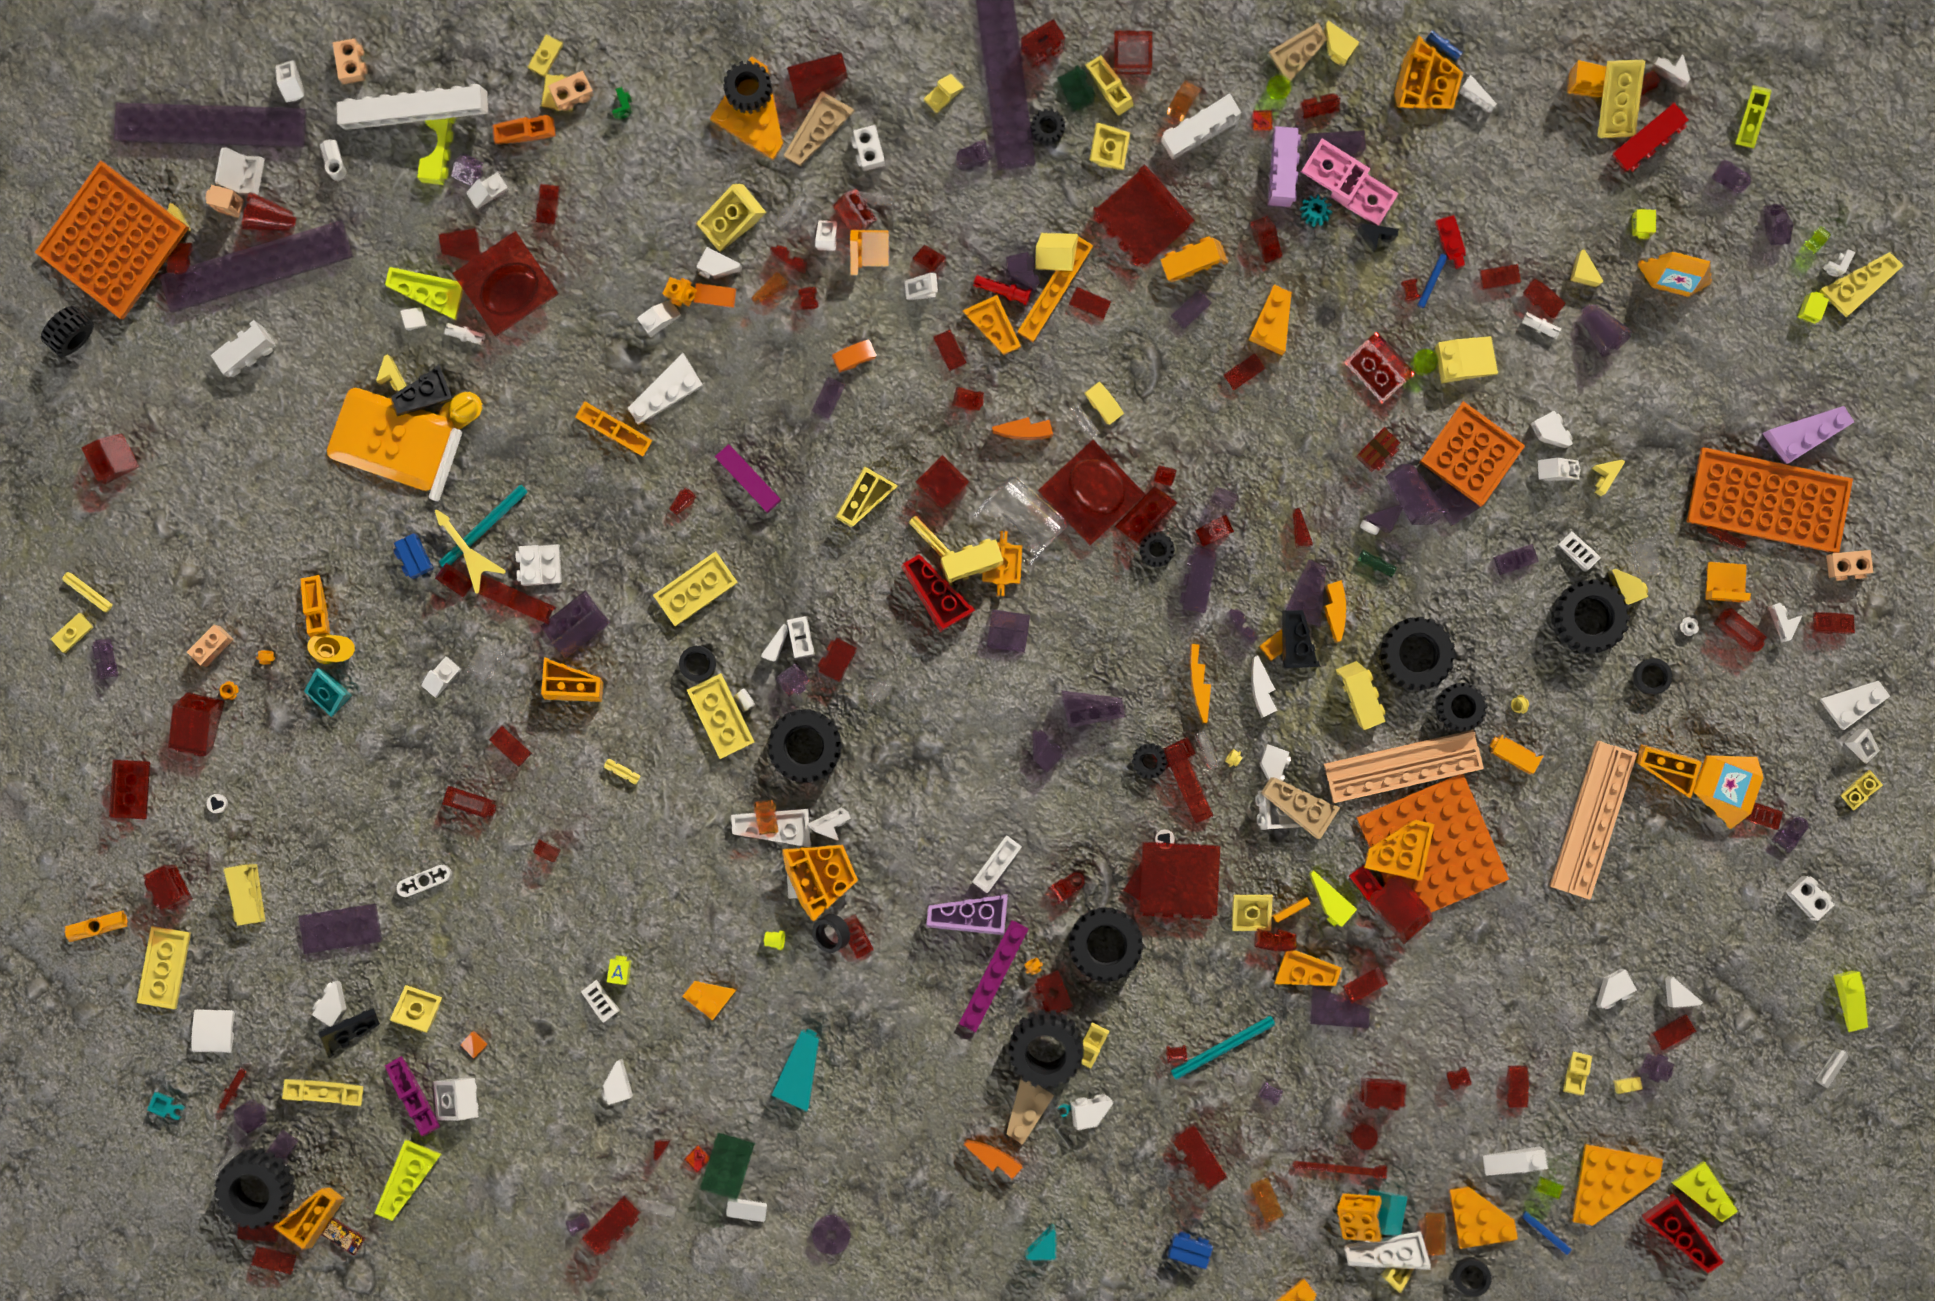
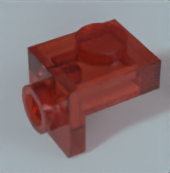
M956 387L952 406L971 412L980 411L984 404V392H975L962 387Z

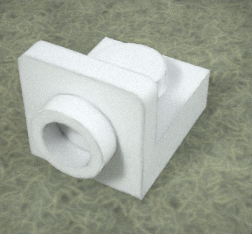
M1848 249L1844 253H1840L1835 263L1829 261L1823 266V269L1827 270V273L1831 276L1840 277L1846 272L1855 252Z

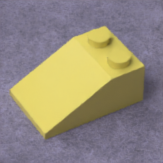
M732 184L696 224L718 251L721 252L753 227L766 211L743 184Z
M1491 337L1455 339L1438 342L1435 346L1441 384L1498 374Z

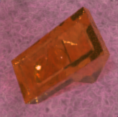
M773 800L754 802L759 835L778 833L776 805Z

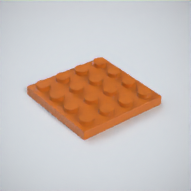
M1463 401L1419 463L1482 507L1525 445Z

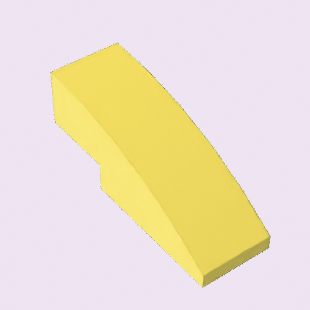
M1102 55L1085 65L1099 90L1118 116L1134 106L1132 97L1122 86L1121 80Z

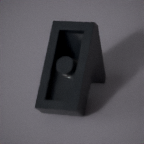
M1363 223L1358 227L1359 234L1373 252L1377 249L1378 238H1381L1383 242H1392V240L1395 241L1398 237L1399 229Z

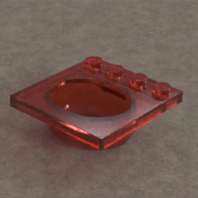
M516 231L452 273L496 337L559 295Z
M1094 439L1037 491L1089 546L1145 496V493Z

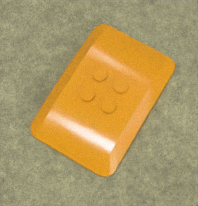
M352 388L346 394L327 447V454L335 461L423 491H429L433 486L447 441L455 425L448 418L422 409L397 416L390 398L360 388Z

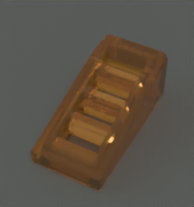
M776 272L751 297L752 303L754 305L759 304L789 285L788 281L779 272Z

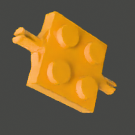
M1000 531V542L997 543L1004 560L1003 565L982 573V582H990L997 585L996 596H1000V589L1001 596H1005V585L1020 584L1022 545L1007 543L1008 531L1004 532V538L1003 531Z

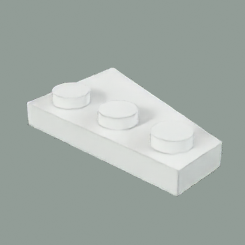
M1875 681L1819 700L1841 730H1845L1889 698L1890 695L1879 681Z

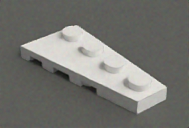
M684 353L628 407L638 425L703 386Z
M808 809L731 815L732 834L811 848Z
M1421 1232L1382 1238L1380 1242L1362 1241L1344 1245L1349 1266L1428 1270L1431 1268Z

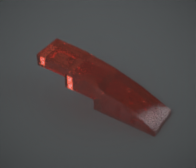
M1180 743L1165 749L1164 752L1195 823L1213 817V812L1205 797V792L1183 744Z

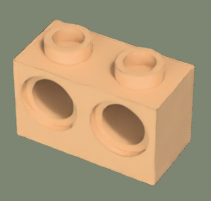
M356 39L332 42L338 79L341 83L348 84L365 81L364 74H367L365 63H362L361 56H364L362 44H359ZM348 49H353L352 54L345 55ZM356 67V71L354 73H348L350 68Z
M583 71L548 85L559 111L570 110L574 107V104L579 102L586 103L593 97V91ZM582 85L585 87V90L577 92L575 90L576 87ZM561 93L568 94V97L564 100L558 98Z
M211 185L210 190L206 192L205 196L206 203L216 212L239 218L244 199L233 190Z
M1871 550L1826 555L1829 578H1836V581L1848 580V576H1855V579L1867 578V574L1873 573ZM1857 561L1862 563L1861 570L1856 566ZM1838 562L1842 563L1844 567L1842 572L1837 568Z
M213 625L187 653L200 666L207 667L234 639L221 626Z

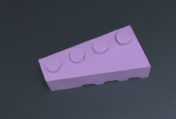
M1275 126L1273 131L1268 206L1291 207L1292 203L1296 202L1297 190H1295V186L1298 180L1296 165L1299 164L1300 156L1297 153V146H1300L1301 142L1298 128Z
M1842 406L1770 429L1762 434L1781 463L1787 464L1854 423V420L1846 408Z
M1008 894L928 906L926 927L1003 935Z

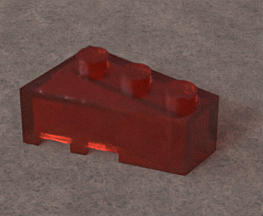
M842 53L787 67L798 109L811 99L818 97L817 95L821 91L829 90L847 78Z
M1193 1123L1173 1135L1176 1139L1173 1141L1179 1152L1183 1150L1186 1157L1183 1159L1189 1168L1193 1167L1197 1172L1194 1176L1200 1185L1204 1183L1209 1190L1228 1178Z
M624 1196L578 1242L594 1258L599 1254L603 1256L611 1248L609 1244L614 1239L617 1242L625 1234L623 1230L628 1225L632 1227L639 1220L637 1216L640 1212Z

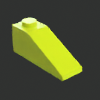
M1752 86L1735 144L1755 148L1772 93L1771 89Z
M1311 870L1309 876L1324 913L1328 916L1326 920L1334 927L1336 925L1342 927L1357 909L1315 871Z
M1848 971L1833 975L1848 1032L1868 1028L1865 990L1860 972Z

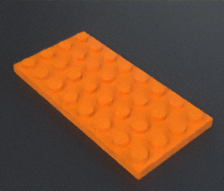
M1702 447L1687 522L1816 550L1839 553L1853 478Z

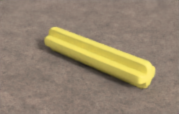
M914 516L909 521V524L941 558L944 557L945 553L950 552L917 516Z
M67 572L63 576L62 580L102 611H110L113 605L72 573Z

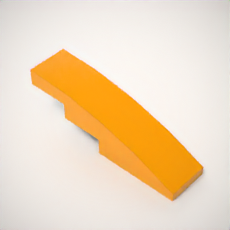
M586 401L582 403L574 417L642 457L653 441Z
M1191 644V686L1201 722L1206 724L1208 722L1211 684H1203L1205 664H1198L1199 645Z

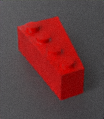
M1674 102L1618 148L1612 156L1626 172L1630 169L1633 172L1641 165L1640 161L1643 158L1649 159L1657 152L1655 149L1658 146H1665L1672 140L1671 136L1677 132L1679 134L1687 128L1686 123L1689 119Z
M920 554L902 564L903 572L940 632L973 614L975 609Z
M1674 1193L1641 1215L1648 1224L1654 1227L1708 1274L1725 1263Z

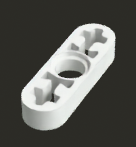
M438 865L401 880L397 884V892L402 897L412 896L448 881L451 878L452 871L447 865ZM440 868L447 871L444 879L442 877L433 878L430 872H433V875L440 873ZM423 875L429 878V884L425 887L419 883V879ZM412 879H415L416 887L408 889L409 893L402 891L404 883L411 885L414 883Z

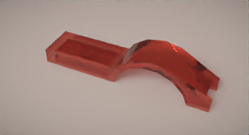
M481 575L478 594L549 625L552 611L556 610L557 607Z

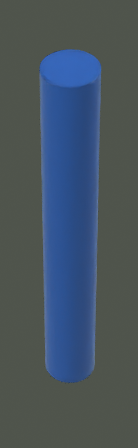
M1440 254L1418 302V307L1425 308L1446 262V255Z
M1527 1211L1521 1215L1524 1220L1566 1255L1571 1252L1572 1249Z

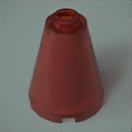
M249 192L246 200L249 203H247L243 212L242 229L290 231L291 227L295 228L297 217L294 216V212L253 192Z

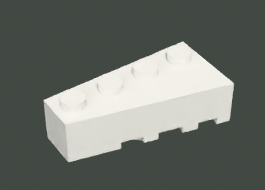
M1229 93L1206 109L1199 111L1190 119L1183 120L1176 128L1173 129L1171 127L1163 133L1161 142L1171 159L1174 160L1237 124L1241 111Z

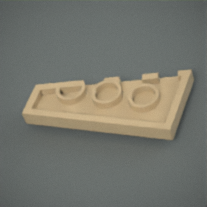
M1275 777L1269 779L1261 792L1262 795L1316 839H1321L1340 809L1338 806L1331 805L1327 801L1316 798Z

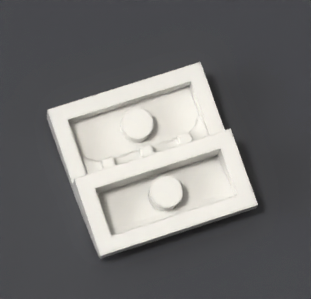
M194 1010L192 1052L231 1053L234 1038L232 1030L235 1012L233 1010Z

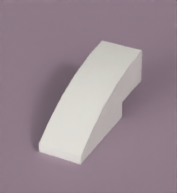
M1257 655L1252 658L1251 684L1256 707L1261 718L1277 711L1269 695L1275 688Z

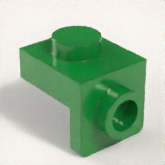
M619 87L615 90L622 107L612 110V114L615 119H624L630 113H633L629 104L632 102L628 91L624 92L623 87Z

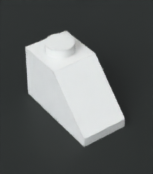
M294 60L277 65V84L285 101L295 102L300 100L301 97H304V89Z
M706 247L696 266L700 272L699 275L706 279L710 277L718 279L740 272L742 269L740 263Z
M671 300L651 307L637 317L648 335L652 337L679 318L681 314L671 303Z
M623 1059L616 1061L603 1085V1090H601L603 1100L607 1101L608 1105L633 1097Z

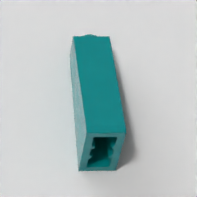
M808 1028L806 1031L802 1030L772 1093V1096L804 1111H808L810 1107L820 1037L816 1036L817 1032Z

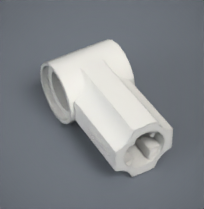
M323 141L320 147L325 161V170L332 179L342 180L346 176V169L343 166L337 141ZM339 166V170L333 173V168Z

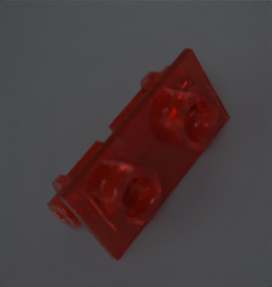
M1331 93L1320 96L1321 102H1318L1316 97L1303 99V102H1300L1301 110H1303V119L1340 111V97L1338 98L1337 94Z

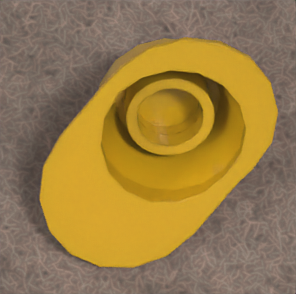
M463 392L453 397L452 401L446 402L442 406L439 416L450 419L454 423L455 428L460 430L481 414L482 402L476 394Z
M318 634L313 636L307 644L310 655L322 664L343 662L353 656L355 651V645L352 640L344 636Z

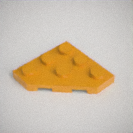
M1413 820L1368 849L1364 868L1422 881L1434 824Z
M1468 1186L1449 1189L1460 1249L1518 1239L1515 1220Z

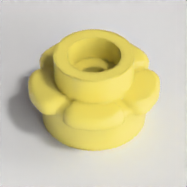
M1518 695L1511 701V708L1514 712H1522L1524 714L1528 711L1529 701L1523 695Z
M1233 749L1228 754L1225 762L1229 764V767L1237 766L1242 759L1240 756L1241 751L1238 752Z

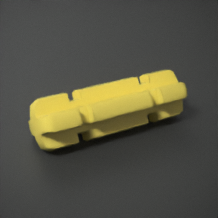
M608 759L605 762V769L612 770L613 773L626 780L629 779V782L637 784L641 776L639 774L632 773L631 770L618 763L615 764V761Z

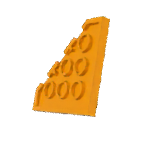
M752 56L748 61H751L752 64L755 62L759 63V66H763L766 73L768 72V67ZM752 79L743 80L738 85L737 92L745 96L752 95L758 90L759 83ZM773 92L770 95V102H766L767 106L765 108L760 107L761 111L759 112L753 110L752 114H749L748 111L741 113L740 109L735 110L733 105L729 104L725 95L710 117L711 121L771 160L775 159L784 145Z
M1584 1144L1572 1221L1593 1226L1660 1179L1663 1159Z

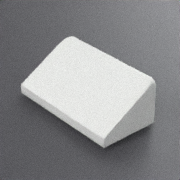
M1835 1049L1815 1081L1828 1088L1848 1059L1847 1053L1844 1050Z
M728 1198V1217L759 1222L765 1221L767 1213L766 1203Z

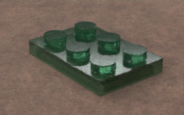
M718 1132L700 1190L738 1201L755 1143Z

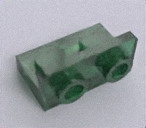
M1079 65L1074 66L1073 70L1057 77V81L1073 113L1093 104L1094 96H1096L1092 85L1088 86L1086 79H1088L1084 69H1080Z

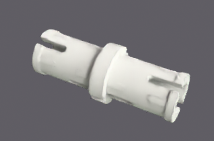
M1526 312L1521 322L1536 329V332H1542L1554 339H1557L1561 328L1546 322L1547 319H1540L1529 312Z
M447 323L446 327L448 329L445 328V335L460 338L463 342L470 341L481 346L484 342L482 340H485L484 333L469 330V327L462 328Z

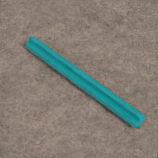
M519 485L463 538L469 548L527 494L528 491L522 485ZM455 545L439 561V564L444 569L449 568L463 554L462 550L458 545Z
M1268 1016L1171 1070L1173 1077L1179 1079L1275 1026L1274 1019Z

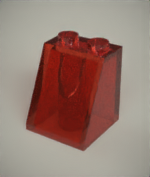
M187 692L173 705L168 748L175 749L177 752L193 753L199 757L207 756L214 746L224 700Z
M1398 875L1395 878H1390L1380 891L1376 890L1370 896V906L1403 944H1406L1433 920L1430 908Z

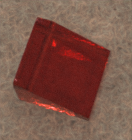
M1159 465L1156 469L1154 482L1172 486L1177 470Z
M657 1139L655 1141V1161L661 1157L672 1139Z

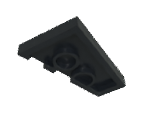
M438 364L431 371L420 376L418 380L392 395L390 400L396 415L400 416L452 401V396Z
M1282 610L1283 668L1321 667L1314 652L1316 650L1309 636L1310 631L1303 610Z
M374 1008L354 1017L347 1018L338 1024L326 1027L324 1030L319 1031L318 1034L328 1058L334 1056V1051L340 1047L346 1048L349 1046L348 1042L355 1037H362L380 1023Z

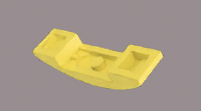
M285 1079L282 1099L361 1106L364 1086L327 1081Z

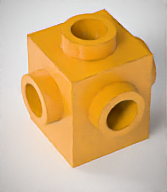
M669 277L662 294L676 306L681 307V305L689 307L697 289L691 286L692 282L687 279L681 278L678 280Z

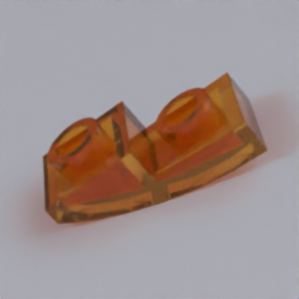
M1268 1177L1250 1184L1266 1224L1284 1217Z
M1426 1212L1424 1214L1425 1235H1423L1427 1255H1445V1213Z

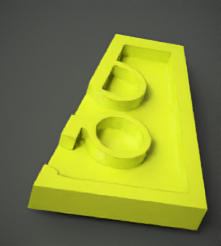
M1704 1161L1671 1182L1720 1222L1725 1221L1738 1212Z

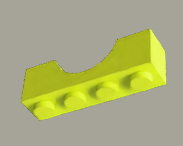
M456 117L425 120L426 124L436 131L438 140L435 150L429 156L421 158L419 161L417 178L421 182L444 185V180L448 178V168L446 166L447 161H450L451 157L449 145L453 141V131L451 130L452 124H455Z

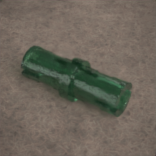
M1364 549L1357 559L1372 567V570H1378L1391 578L1397 569L1396 566L1382 560V557L1372 555Z

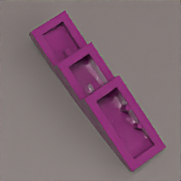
M729 444L715 456L767 513L782 501Z
M401 1056L385 1065L398 1097L403 1101L420 1135L424 1137L440 1128L422 1089L404 1058Z

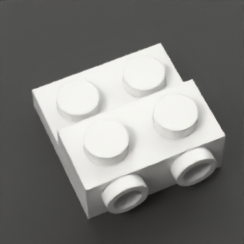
M560 545L519 546V551H516V562H520V570H517L518 582L521 581V585L562 583Z
M1258 791L1255 802L1259 806L1260 814L1257 815L1256 820L1260 829L1302 827L1262 795V791Z

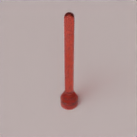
M1294 1161L1292 1164L1296 1169L1367 1175L1377 1178L1378 1181H1386L1387 1165L1367 1168Z

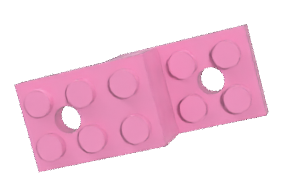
M1323 138L1301 171L1332 191L1330 198L1373 225H1380L1398 196L1397 192L1368 175L1369 167ZM1323 161H1330L1333 165L1332 169H1324ZM1367 197H1376L1377 204L1370 205L1367 202Z

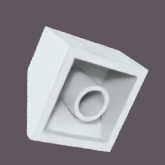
M475 1078L433 1081L437 1120H464L478 1117Z

